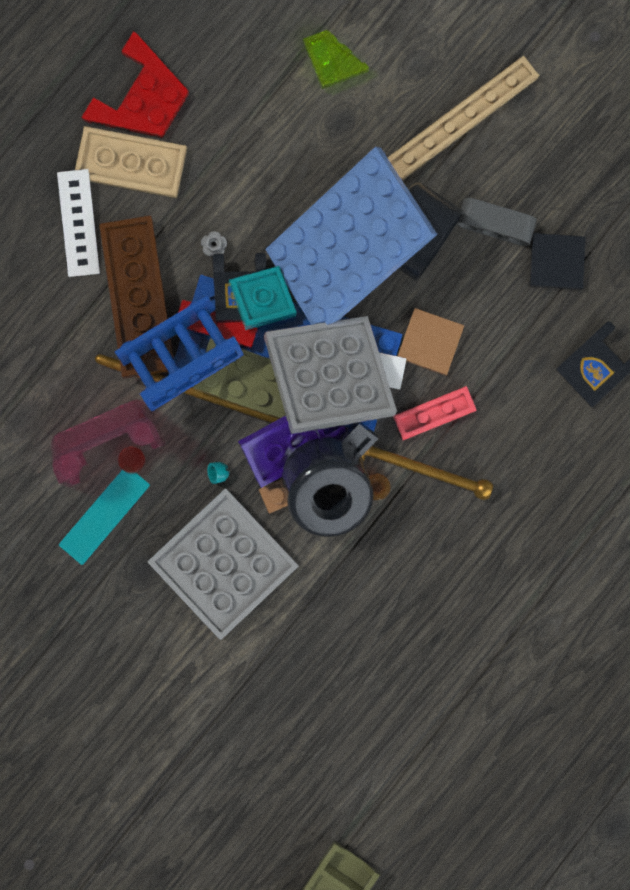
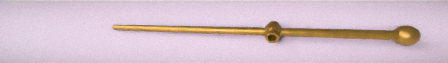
M98 354L95 357V361L98 364L121 372L120 360ZM159 373L151 374L155 382H159L167 377ZM193 387L183 392L270 423L278 420L194 390ZM371 446L362 456L363 461L366 456H370L473 491L474 495L480 500L489 499L493 490V484L487 479H481L477 482Z

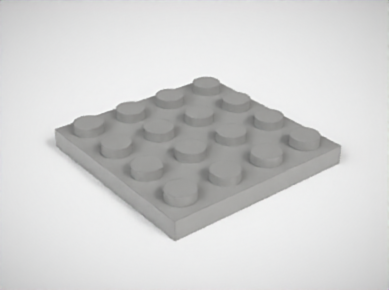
M368 316L339 320L329 325L319 323L265 332V343L291 434L395 416L397 409Z
M226 488L147 561L220 640L299 567Z

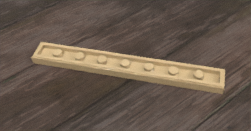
M522 56L390 155L388 159L402 181L539 78V74L527 59Z

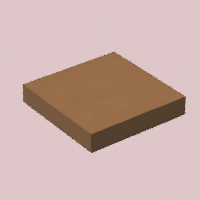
M414 308L397 357L406 358L408 363L447 376L464 325Z

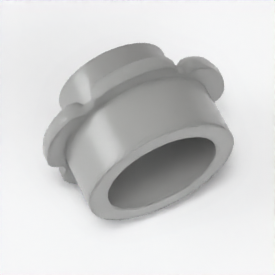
M216 231L205 235L201 240L204 254L209 257L215 253L223 254L225 252L224 249L227 247L226 238ZM213 242H216L215 247L211 245Z

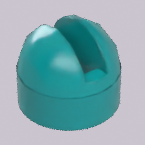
M213 462L208 464L207 473L212 484L222 483L228 479L230 472L226 471L228 466L225 463Z

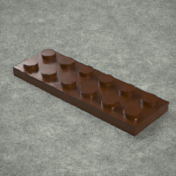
M151 215L99 224L118 349L125 342L133 341L168 319ZM170 338L163 343L166 346L169 353L171 354L172 358L174 359L172 341ZM154 348L140 356L150 374L168 372ZM120 361L123 379L139 376L131 362L124 366Z

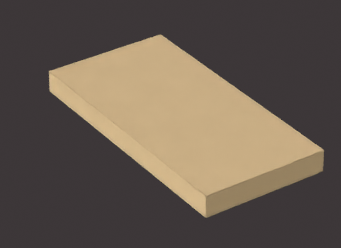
M84 126L75 170L88 169L90 182L177 198L187 146Z

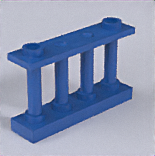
M207 295L202 299L194 300L187 308L133 341L125 342L115 351L124 366L130 362L132 363L144 383L146 389L140 395L151 412L244 356L234 336L225 339L209 314L214 312L215 308ZM199 320L216 344L215 348L207 353H201L186 329ZM176 334L192 357V362L182 368L177 366L163 343ZM153 348L169 372V375L159 382H155L140 357Z

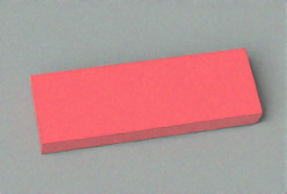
M465 386L398 413L393 418L404 441L477 410L468 388Z

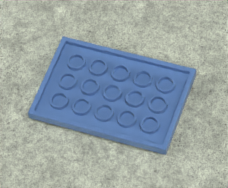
M375 147L265 250L276 267L280 266L288 288L310 324L326 323L329 325L340 320L433 239L437 233L383 150Z

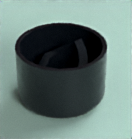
M421 182L413 184L408 190L437 235L398 268L415 281L422 276L464 211Z
M336 438L313 439L295 449L285 462L282 472V484L289 512L293 520L303 530L316 536L334 537L354 530L366 519L373 504V487L364 461L352 445ZM338 484L343 486L342 490L338 493L322 492L315 494L318 489L325 485Z

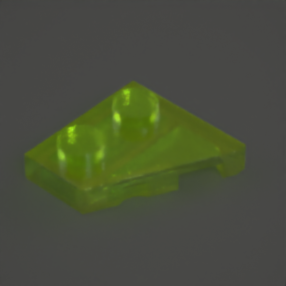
M328 30L303 39L304 47L322 89L369 71L368 65L357 59L352 54V51L344 44L339 43L337 38Z

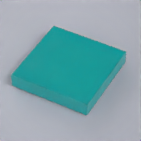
M280 266L229 279V286L245 330L296 316L297 312Z

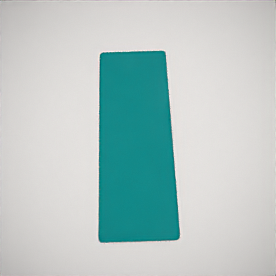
M126 465L59 543V546L83 565L149 488L150 484Z

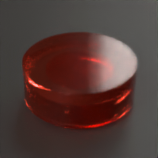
M126 447L120 452L118 463L124 472L135 474L143 469L145 456L137 447Z

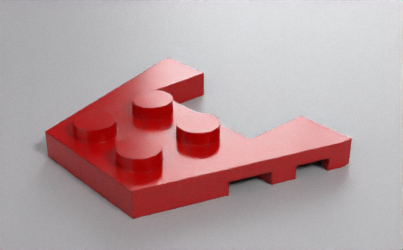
M133 32L122 49V54L142 65L143 69L118 110L93 97L82 115V120L88 123L94 122L104 124L107 127H119L129 129L132 132L163 138L189 92L140 36Z

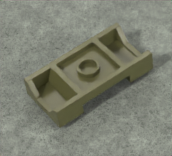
M210 338L205 353L216 346L212 338ZM243 349L241 350L244 356L193 386L194 390L276 419L286 416L271 360Z
M334 840L302 890H370L380 874L378 870Z

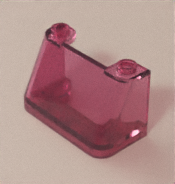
M132 400L56 434L51 440L50 447L52 466L59 484L71 487L80 483V471L84 466L88 465L83 452L128 433L132 442L140 446L150 445L153 449H157L166 445L147 404L142 400Z

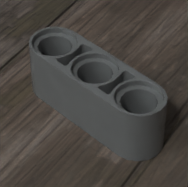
M464 198L461 207L464 211L457 222L459 227L517 245H530L537 222L535 217L481 200Z

